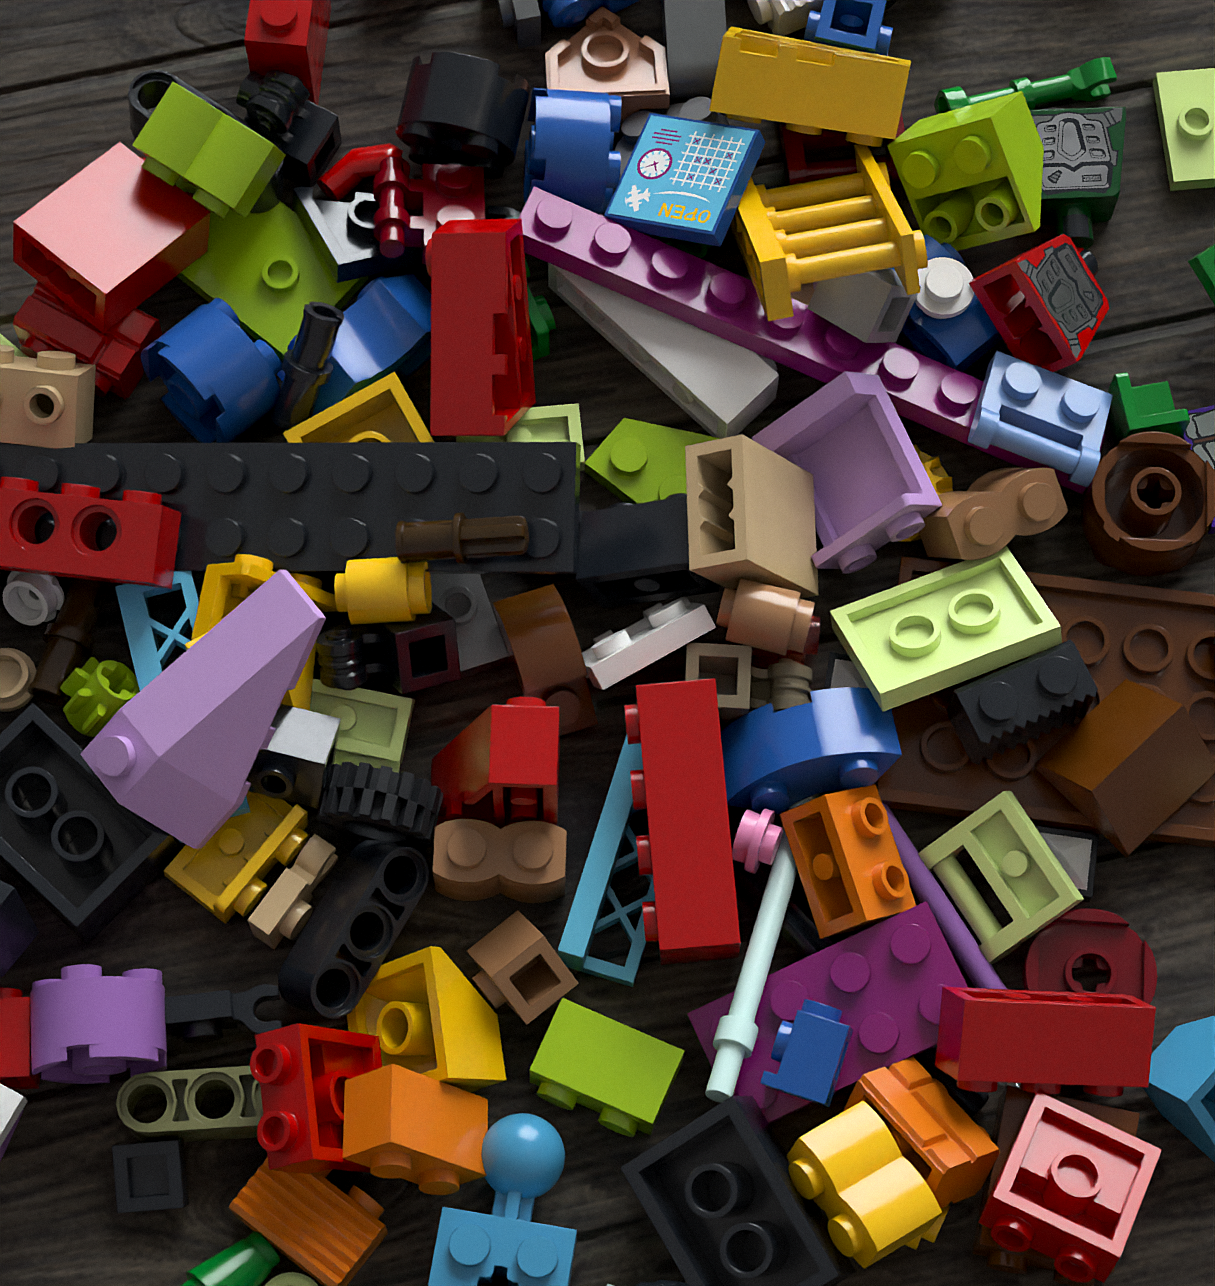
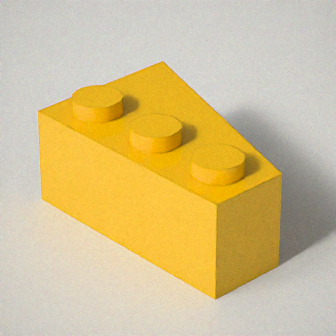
M730 27L722 38L709 111L725 113V117L748 123L760 124L762 119L786 123V129L804 134L821 135L822 129L847 132L845 139L847 141L881 147L883 138L896 139L911 61Z

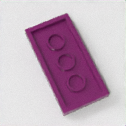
M927 901L767 976L754 1020L759 1031L752 1055L743 1059L733 1096H753L769 1124L814 1104V1102L760 1084L764 1070L774 1074L778 1073L781 1062L772 1060L771 1054L782 1021L794 1023L797 1010H801L804 999L816 1001L843 1011L839 1023L848 1025L853 1029L834 1094L856 1084L865 1073L882 1067L888 1069L893 1063L914 1057L937 1046L942 987L968 988ZM735 991L687 1013L712 1068L717 1054V1050L713 1047L716 1030L720 1018L729 1013Z

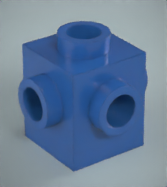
M824 0L821 12L810 10L804 40L887 56L893 27L882 25L887 0Z

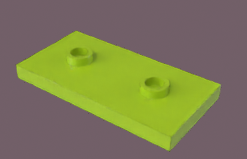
M181 178L175 183L184 192L195 194L197 190L196 187ZM281 201L270 211L249 213L246 218L231 209L224 219L211 212L207 252L177 275L179 279L209 303L215 298L224 300L237 315L240 327L254 339L266 342L282 361L284 354L288 351L287 348L290 341L298 334L305 304L309 305V302L312 301L322 302L340 310L369 280V276L337 283L297 214Z

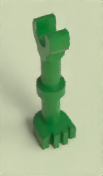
M1101 57L1086 62L1080 67L1070 70L1065 75L1030 82L1026 77L1011 80L1007 88L968 96L960 86L942 89L937 93L934 108L936 113L941 114L1019 91L1023 92L1029 110H1035V106L1068 98L1097 101L1110 96L1111 92L1108 83L1116 82L1117 76L1110 57Z

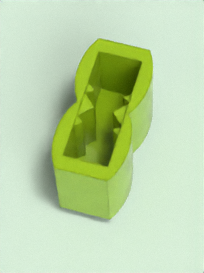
M175 82L171 83L132 145L147 157L141 166L142 168L174 187L179 178L193 185L197 190L192 199L223 219L230 209L246 218L286 156L272 142Z

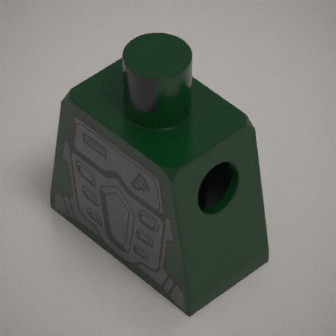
M1126 107L1030 110L1044 147L1040 225L1055 224L1056 237L1065 234L1071 238L1075 247L1088 249L1094 244L1092 223H1102L1111 220L1119 198Z

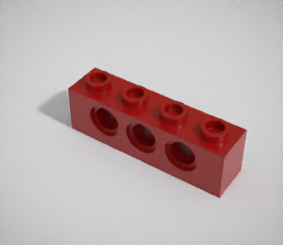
M0 477V570L172 589L181 512L161 505V494L123 490L122 501L100 499V488L93 486L62 483L60 494L38 492V481L15 477ZM51 512L55 522L54 531L48 540L39 544L35 537L36 522L43 514ZM112 518L117 528L116 538L110 547L101 551L96 543V532L102 522Z

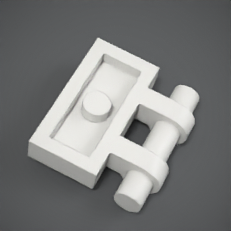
M681 597L664 606L659 602L643 611L644 618L624 630L614 634L609 630L594 638L595 645L582 652L588 673L586 679L590 678L594 687L604 690L716 628L705 605L694 602L690 603L687 597Z

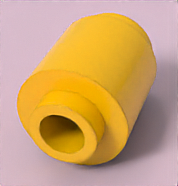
M398 557L348 560L345 573H339L335 576L334 590L338 612H348L352 625L415 621L416 614H430L432 609L430 572H425L428 569V563L411 561L402 564Z

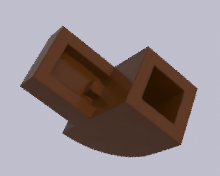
M553 584L492 602L501 636L509 655V663L517 676L522 697L539 698L546 702V706L559 707V736L597 725L598 721L586 680L588 673L567 609Z

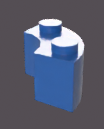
M414 274L389 278L381 276L372 280L361 290L357 297V302L343 312L344 321L340 325L329 360L333 365V372L330 381L321 386L312 416L394 371L395 373L399 371L405 379H408L431 358V294ZM297 335L290 341L287 348L288 351L293 350ZM281 370L277 375L283 381L285 373Z
M844 687L810 691L812 702L775 713L772 703H769L743 715L721 731L727 805L752 809L757 813H762L763 809L766 808L775 811V814H781L794 803L818 793L873 785L902 755L892 709L882 712L869 688Z

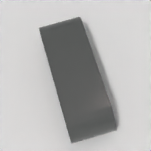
M661 0L663 43L666 48L670 93L669 101L690 100L701 96L711 99L722 38L727 32L725 1Z

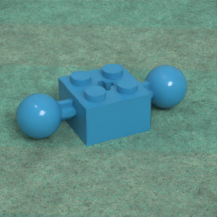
M527 1113L508 1115L498 1120L489 1128L482 1143V1162L487 1175L484 1178L495 1190L492 1213L488 1215L442 1207L428 1286H482L483 1284L492 1283L496 1276L506 1277L508 1286H569L577 1243V1230L531 1222L535 1198L548 1192L557 1183L562 1174L565 1164V1150L562 1139L556 1129L539 1116Z

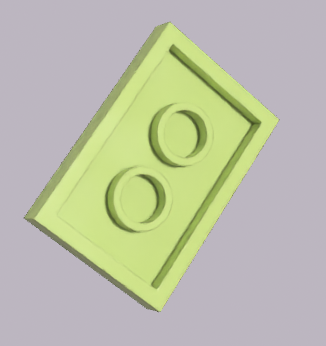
M1007 546L986 558L962 561L830 611L832 629L882 712L1062 643L1060 624Z

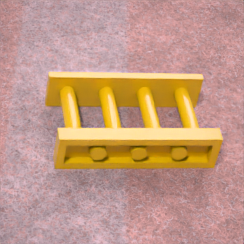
M854 145L857 173L767 190L764 184L754 185L750 177L730 227L768 321L794 316L791 293L800 292L802 284L894 267L907 295L920 293L918 269L927 268L928 266L926 245L922 231H912L891 191L885 162L876 163L867 145Z

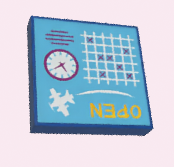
M649 113L604 217L640 233L721 247L766 143L760 130Z

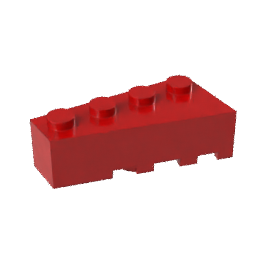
M716 679L636 685L637 704L624 705L628 745L641 744L643 769L630 770L634 810L647 809L649 835L636 836L639 875H653L655 901L642 902L645 942L659 941L661 965L739 958L741 941Z

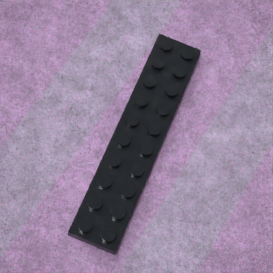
M577 442L75 443V447L57 449L0 443V477H15L38 481V492L60 494L62 483H71L100 488V499L122 501L123 490L161 494V505L181 512L174 572L180 570L191 571L192 573H205L208 564L234 562L236 555L247 554L272 561L274 563L272 571L274 572L287 570L289 573H345L348 560L398 557L395 533L399 521L453 520L455 513L462 512L467 519L504 516L524 517L529 531V545L526 553L522 555L469 558L467 565L457 564L456 559L412 562H427L428 569L425 572H430V574H578L581 445ZM51 512L43 514L36 522L35 537L39 544L48 540L54 531L55 522ZM112 518L102 522L97 529L96 543L101 551L110 547L116 538L117 528ZM0 570V572H12V571Z

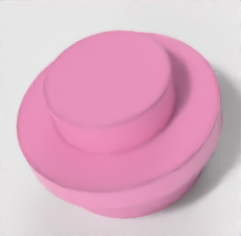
M764 808L760 814L746 810L742 817L734 840L732 857L733 860L744 863V870L755 874L761 862L772 865L783 834L782 827L773 825L775 811Z

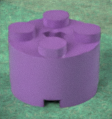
M80 964L63 967L61 969V979H45L33 982L32 991L30 992L31 1073L36 1075L41 1072V1079L51 1082L95 1084L110 1083V1075L124 1072L127 1068H130L131 1077L145 1072L165 1071L167 1069V1044L164 1002L165 987L162 985V972L157 969L144 968L125 971L122 973V976H102L101 966Z

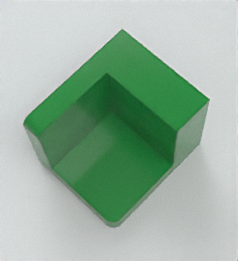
M1127 372L1114 374L1107 393L1113 395L1108 420L1115 446L1132 434L1147 431L1165 432L1183 438L1190 423L1187 409L1175 410L1168 381L1132 387Z

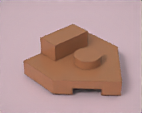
M603 6L586 19V26L568 41L565 39L560 40L545 53L547 89L608 93V95L621 96L620 126H622L627 117L638 112L639 109L669 108L670 93L666 48L648 36L639 37L620 24V17Z

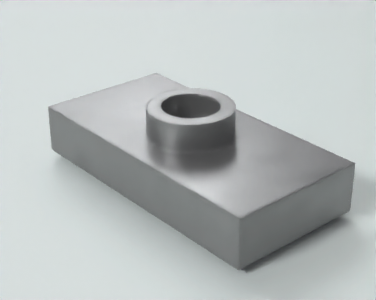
M431 574L432 602L455 619L461 678L509 663V655L480 574Z

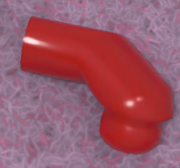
M391 143L354 148L317 180V184L331 201L339 202L363 179L377 175L380 162L387 157L400 159L403 162L404 172L407 176L410 174L411 166L401 156L403 150Z

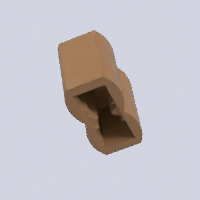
M1000 468L978 478L967 491H950L939 494L938 497L942 506L923 519L925 526L919 531L928 557L977 560L997 553L1015 535H1034L1050 529L1066 515L1068 508L1054 469Z
M455 819L441 823L435 827L433 877L435 890L446 897L463 901L483 900L499 893L526 903H542L558 899L565 895L567 831L554 824L541 821L517 822L502 829L491 823L476 819Z

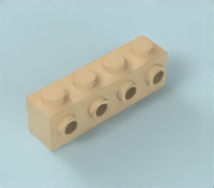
M0 344V442L58 449L75 447V443H87L90 441L93 435L96 365L76 363V355L64 351H41L37 353V358L14 356V347Z

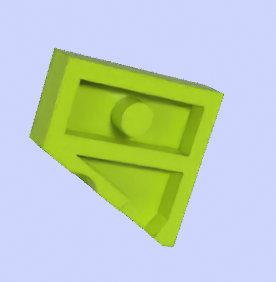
M623 418L586 460L584 472L625 503L638 504L664 500L672 494H687L685 446L722 438Z

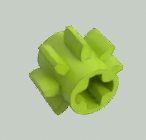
M91 657L81 669L75 668L60 687L65 694L71 697L63 708L69 723L80 733L91 737H96L118 710L139 693L137 678L127 666L113 660L99 663L95 657Z

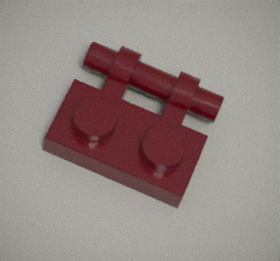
M387 157L380 162L379 173L373 180V195L375 201L379 204V210L373 218L374 237L380 242V252L382 255L396 258L403 254L405 247L422 248V264L426 265V245L428 240L432 239V233L448 220L485 219L484 167L423 163L421 179H409L404 172V165L400 159ZM406 210H421V216H410Z

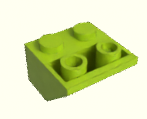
M1022 91L920 119L887 145L923 236L927 234L938 243H948L959 251L1035 232L1040 227L1044 147Z

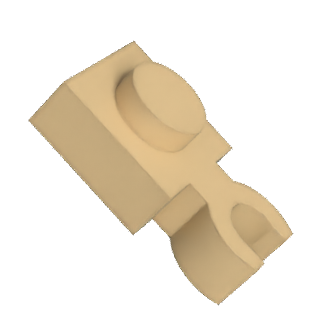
M316 834L309 839L291 869L286 867L247 921L255 937L272 949H275L284 936L290 940L297 936L312 914L313 907L308 904L313 898L312 891L328 875L339 859L334 854L336 851L334 846Z

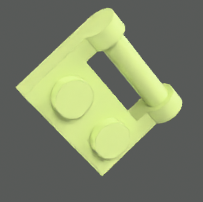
M1003 791L918 853L927 869L935 872L982 943L979 949L990 964L1009 955L1021 943L1084 900L1012 791ZM964 848H966L1014 920L1004 928H1002L956 859V856Z

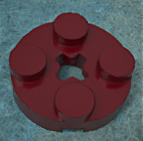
M1076 909L1064 913L1054 922L1044 927L1032 942L1023 964L1024 990L1132 995L1150 1004L1157 986V966L1154 954L1145 940L1142 942L1138 934L1128 927L1130 923L1119 915L1101 909ZM1084 959L1094 960L1096 971L1106 973L1107 983L1097 984L1094 992L1083 990L1082 984L1074 981L1072 977V971L1080 970Z

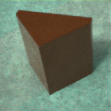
M1125 679L1034 765L1126 858L1215 775V761L1185 706L1129 679Z

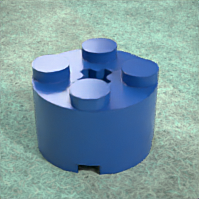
M547 88L532 89L527 121H535V125L530 126L529 139L525 140L523 178L525 203L533 187H537L594 213L605 214L613 196V188L616 189L620 178L621 155L620 151H613L614 132L618 133L620 128L621 96L608 95V93Z
M215 298L210 303L199 306L141 352V362L149 381L151 382L160 375L169 391L160 399L176 420L201 443H212L214 440H216V443H231L276 406L280 387L275 375L282 370V363L279 357L263 340L258 339L253 343L240 328L239 319L233 309L220 298Z

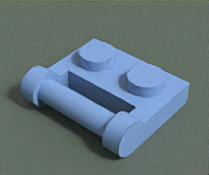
M996 350L988 364L968 443L987 449L990 444L1067 473L1069 474L1068 481L1088 487L1100 461L1101 452L1099 450L1113 395Z

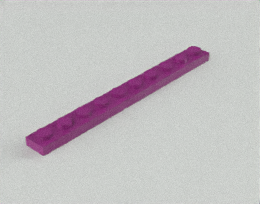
M533 187L519 218H522L525 253L828 384L845 371L879 375L898 415L1020 468H1051L991 444L987 449L968 443L983 381L894 342L865 343L807 309L808 305L792 298L793 317L768 321L751 280L537 187ZM1103 434L1099 452H1101L1102 445L1106 436L1105 434ZM1054 469L1059 485L1083 494L1087 487L1068 481L1069 474Z

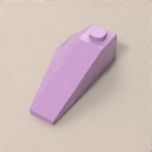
M278 570L121 707L80 755L119 804L193 849L202 848L243 803L251 783L246 781L259 750L268 748L276 730L271 726L286 690L295 688L326 617L287 570Z

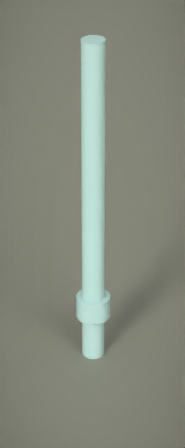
M820 793L794 803L788 810L818 798ZM784 827L780 846L770 870L728 1015L720 1018L713 1041V1047L717 1050L705 1095L709 1099L720 1103L733 1096L743 1059L752 1055L759 1031L754 1020L798 872Z

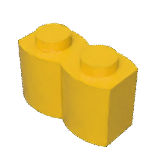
M864 1101L859 1102L799 1137L787 1155L790 1163L788 1168L789 1175L796 1190L808 1200L813 1199L826 1212L829 1220L828 1232L834 1245L843 1255L847 1257L852 1256L864 1269L928 1231L942 1213L934 1194L923 1177L902 1156L887 1126L878 1114Z

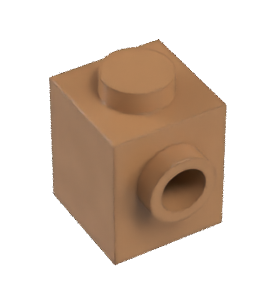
M518 910L467 950V953L481 970L472 977V980L495 1009L506 1002L526 1025L579 984L544 935Z

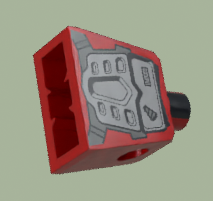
M1065 234L1036 246L969 282V285L1012 355L1017 359L1052 372L1070 366L1082 358L1109 310L1108 299L1094 278L1098 271L1096 258L1087 249L1075 247L1071 238Z

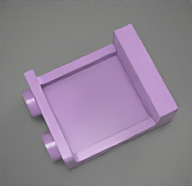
M845 371L752 437L753 441L813 474L816 532L824 546L811 556L817 569H841L846 574L868 566L876 560L877 555L875 551L889 541H901L918 533L925 526L923 519L942 506L879 375Z

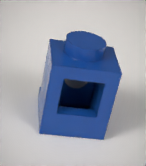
M804 999L801 1010H797L794 1023L782 1021L771 1054L772 1060L781 1062L778 1073L774 1074L764 1070L760 1084L830 1107L853 1034V1029L850 1026L839 1023L843 1011L816 1001Z

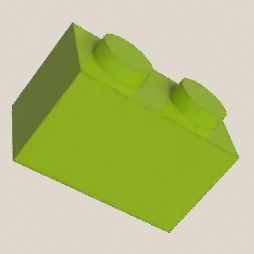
M562 998L529 1070L530 1083L539 1086L536 1094L540 1098L555 1106L573 1110L575 1104L578 1103L599 1112L600 1115L597 1121L610 1130L629 1137H634L637 1129L651 1135L681 1067L684 1050Z

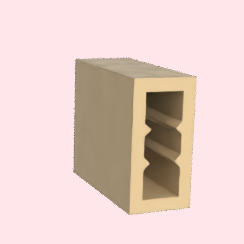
M743 434L685 446L689 570L723 587L734 590L738 589L740 579L744 578L801 592L800 599L818 596V570L811 558L817 552L813 474Z

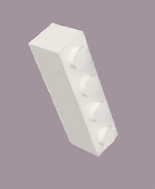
M548 263V287L711 436L726 438L738 435L776 398L779 374L773 360Z

